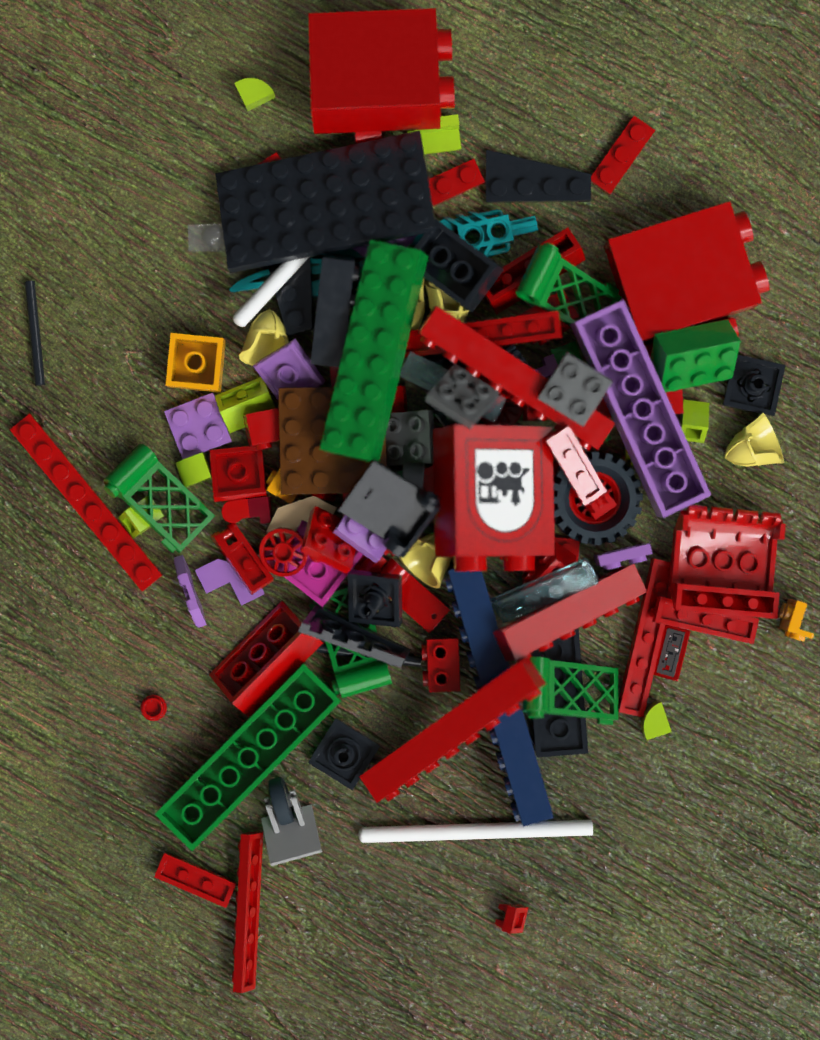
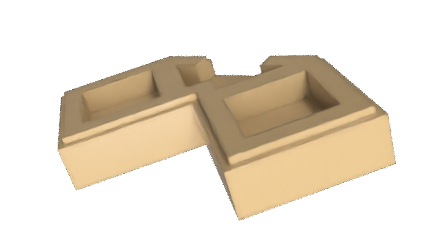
M314 496L279 507L266 532L269 533L279 527L297 531L302 520L308 523L310 511L315 506L333 515L337 507ZM279 533L273 534L274 536L280 538ZM284 533L286 540L292 536L289 533Z

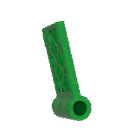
M544 243V245L536 247L516 290V295L528 303L535 304L547 312L562 309V312L560 311V319L569 326L577 320L570 318L568 306L577 304L580 319L587 316L583 304L584 301L592 299L595 311L597 312L602 309L599 296L606 295L612 299L610 305L622 299L618 295L619 289L608 282L603 285L561 258V254L558 252L559 249L550 243ZM562 268L568 271L571 280L570 283L561 285L559 277ZM578 283H587L591 295L582 298ZM572 286L576 300L566 303L563 288ZM557 291L560 306L557 307L547 303L550 293Z
M138 444L103 479L106 493L112 498H122L163 538L161 543L171 553L175 550L180 553L215 517L203 503L158 461L153 451L144 444ZM157 470L165 477L166 487H152V475ZM147 481V487H141ZM136 491H148V505H138L131 496ZM152 491H166V505H153ZM170 492H180L184 495L185 505H171ZM153 509L167 510V523H157L153 519ZM171 510H185V523H172ZM189 510H199L206 518L202 523H190ZM172 528H186V539L181 544L172 537ZM190 528H196V529L190 534Z
M348 588L335 591L330 598L339 604L335 611L336 614L339 613L342 606L349 609V606L344 603L348 596ZM343 596L341 601L335 599L336 597ZM313 600L314 604L309 605L310 610H312L316 604H319ZM369 624L368 629L378 633L376 626ZM326 642L336 679L331 680L335 694H341L342 699L393 684L388 665L385 662L372 657L367 658L349 649L346 650L354 654L350 663L338 667L336 655L341 647L337 646L334 651L332 643ZM357 656L363 659L354 662Z
M545 657L529 658L547 684L540 688L542 694L530 702L527 699L523 700V712L528 713V718L538 719L544 718V714L597 719V724L610 726L613 725V721L618 720V668L553 661ZM555 668H561L567 676L561 684L555 678ZM579 671H584L590 679L584 686L575 677ZM603 673L610 674V685L606 689L598 680ZM569 681L578 690L572 698L563 688ZM592 684L601 693L595 701L586 691ZM558 692L567 702L562 709L554 708V697ZM581 695L590 705L585 711H581L575 703ZM603 698L610 704V714L604 713L598 706Z

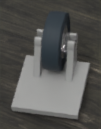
M282 777L269 780L270 796L264 798L269 816L261 818L270 865L274 866L321 853L322 849L312 805L301 807L295 789L288 791Z

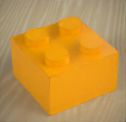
M171 333L165 386L221 393L226 340L218 337Z

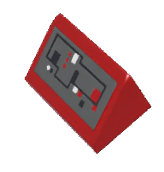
M665 625L654 671L655 676L674 681L679 680L690 630Z

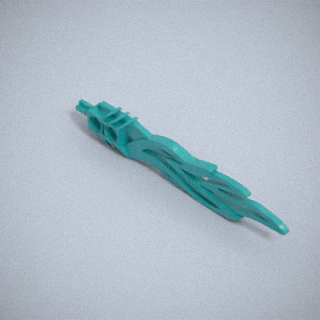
M499 209L482 213L469 211L467 212L470 214L469 216L455 214L457 217L455 219L446 216L442 217V220L439 221L453 232L457 229L458 235L465 241V236L468 232H477L480 235V240L470 245L487 257L508 252L511 248L510 244L514 243L513 236L538 231L535 216L510 221L509 215H504ZM499 215L498 217H494V218H489V219L485 218V217H488V216ZM496 225L502 226L506 231L505 235L501 238H495L491 234V229ZM419 234L410 246H416L424 234ZM504 245H505V248H501V249H497V250H492V249L495 248V247H499V246H504ZM353 249L331 252L332 254L355 256V259L364 258ZM311 259V264H319L318 266L311 267L312 275L320 274L322 259ZM365 259L357 262L359 263L358 279L362 276ZM269 269L238 281L229 291L236 293L258 289L265 281L251 282L265 276H270ZM320 279L312 281L313 297H318ZM361 279L358 282H352L351 289L359 288Z

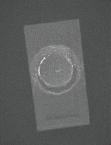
M222 224L188 225V251H225Z

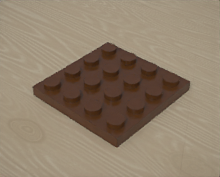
M335 387L278 388L281 495L350 493L370 466L371 462L320 450ZM386 435L379 460V463H381L385 467Z

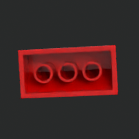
M283 601L209 674L229 701L249 718L323 644L320 639L298 632L303 620Z

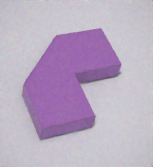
M183 555L174 557L177 577L180 586L183 588L191 617L198 628L207 624L203 607L194 589L190 569Z
M216 559L195 570L206 594L229 582L241 606L265 594L262 588L251 595L228 561Z

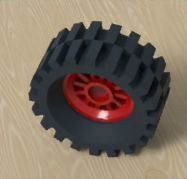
M584 452L599 479L603 480L604 486L608 484L610 487L607 490L609 493L612 492V498L617 506L596 520L592 518L590 513L589 516L585 515L587 512L585 506L580 512L578 507L583 504L581 501L575 503V498H578L559 466L557 468L558 471L553 475L554 523L559 526L563 533L579 542L602 545L605 542L611 543L616 541L615 538L626 535L628 533L626 530L630 526L634 527L636 524V515H640L642 510L639 507L640 500H643V493H640L639 490L641 483L634 476V470L628 467L622 459L608 453Z

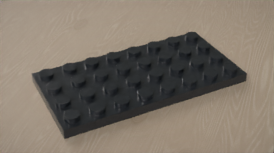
M420 130L215 173L227 267L230 273L369 245L370 240L385 242L437 231Z

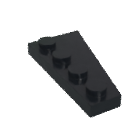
M486 150V203L591 202V174Z
M309 257L275 293L288 337L314 329L311 257ZM277 263V264H273V265H268V269H269L270 275H271L282 263Z
M317 604L304 619L298 631L400 668L411 650L355 622H349L348 619Z

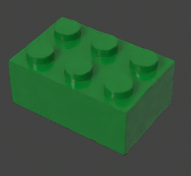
M728 319L667 331L654 335L650 360L665 393L725 381L733 378L741 340Z

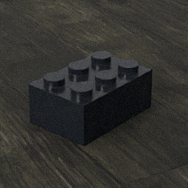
M435 219L437 231L425 233L414 247V249L421 250L428 256L424 277L473 313L504 269Z

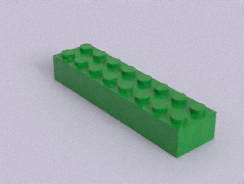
M370 240L320 450L371 463L373 460L379 462L428 256L421 250Z
M305 662L194 773L155 815L193 851L342 701V698L335 694L334 690Z

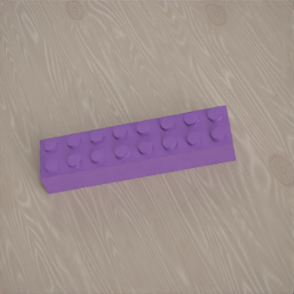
M624 300L571 323L570 326L587 364L613 381L603 399L656 516L664 518L711 496Z

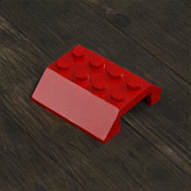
M690 505L686 511L681 510L673 531L669 577L674 610L778 619L780 593L773 592L777 540L785 539L786 524H783V520H781V513L762 511L760 518H758V511L737 509L735 515H733L732 508L711 507L710 512L707 513V506Z

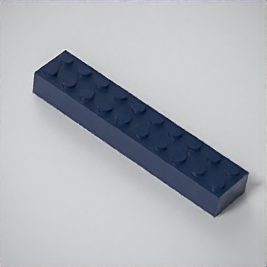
M454 568L447 570L449 575L444 576L448 592L454 591L456 600L451 603L456 618L461 616L463 626H459L463 643L468 642L471 649L466 654L471 669L476 667L478 676L473 677L478 692L510 669L508 661L505 660L493 634L494 631L498 630L482 571L454 572ZM522 707L509 717L504 713L498 718L501 723L489 730L493 745L498 744L500 751L496 752V757L500 769H506L507 777H504L503 780L508 796H514L515 802L510 803L516 821L521 820L523 827L554 818Z

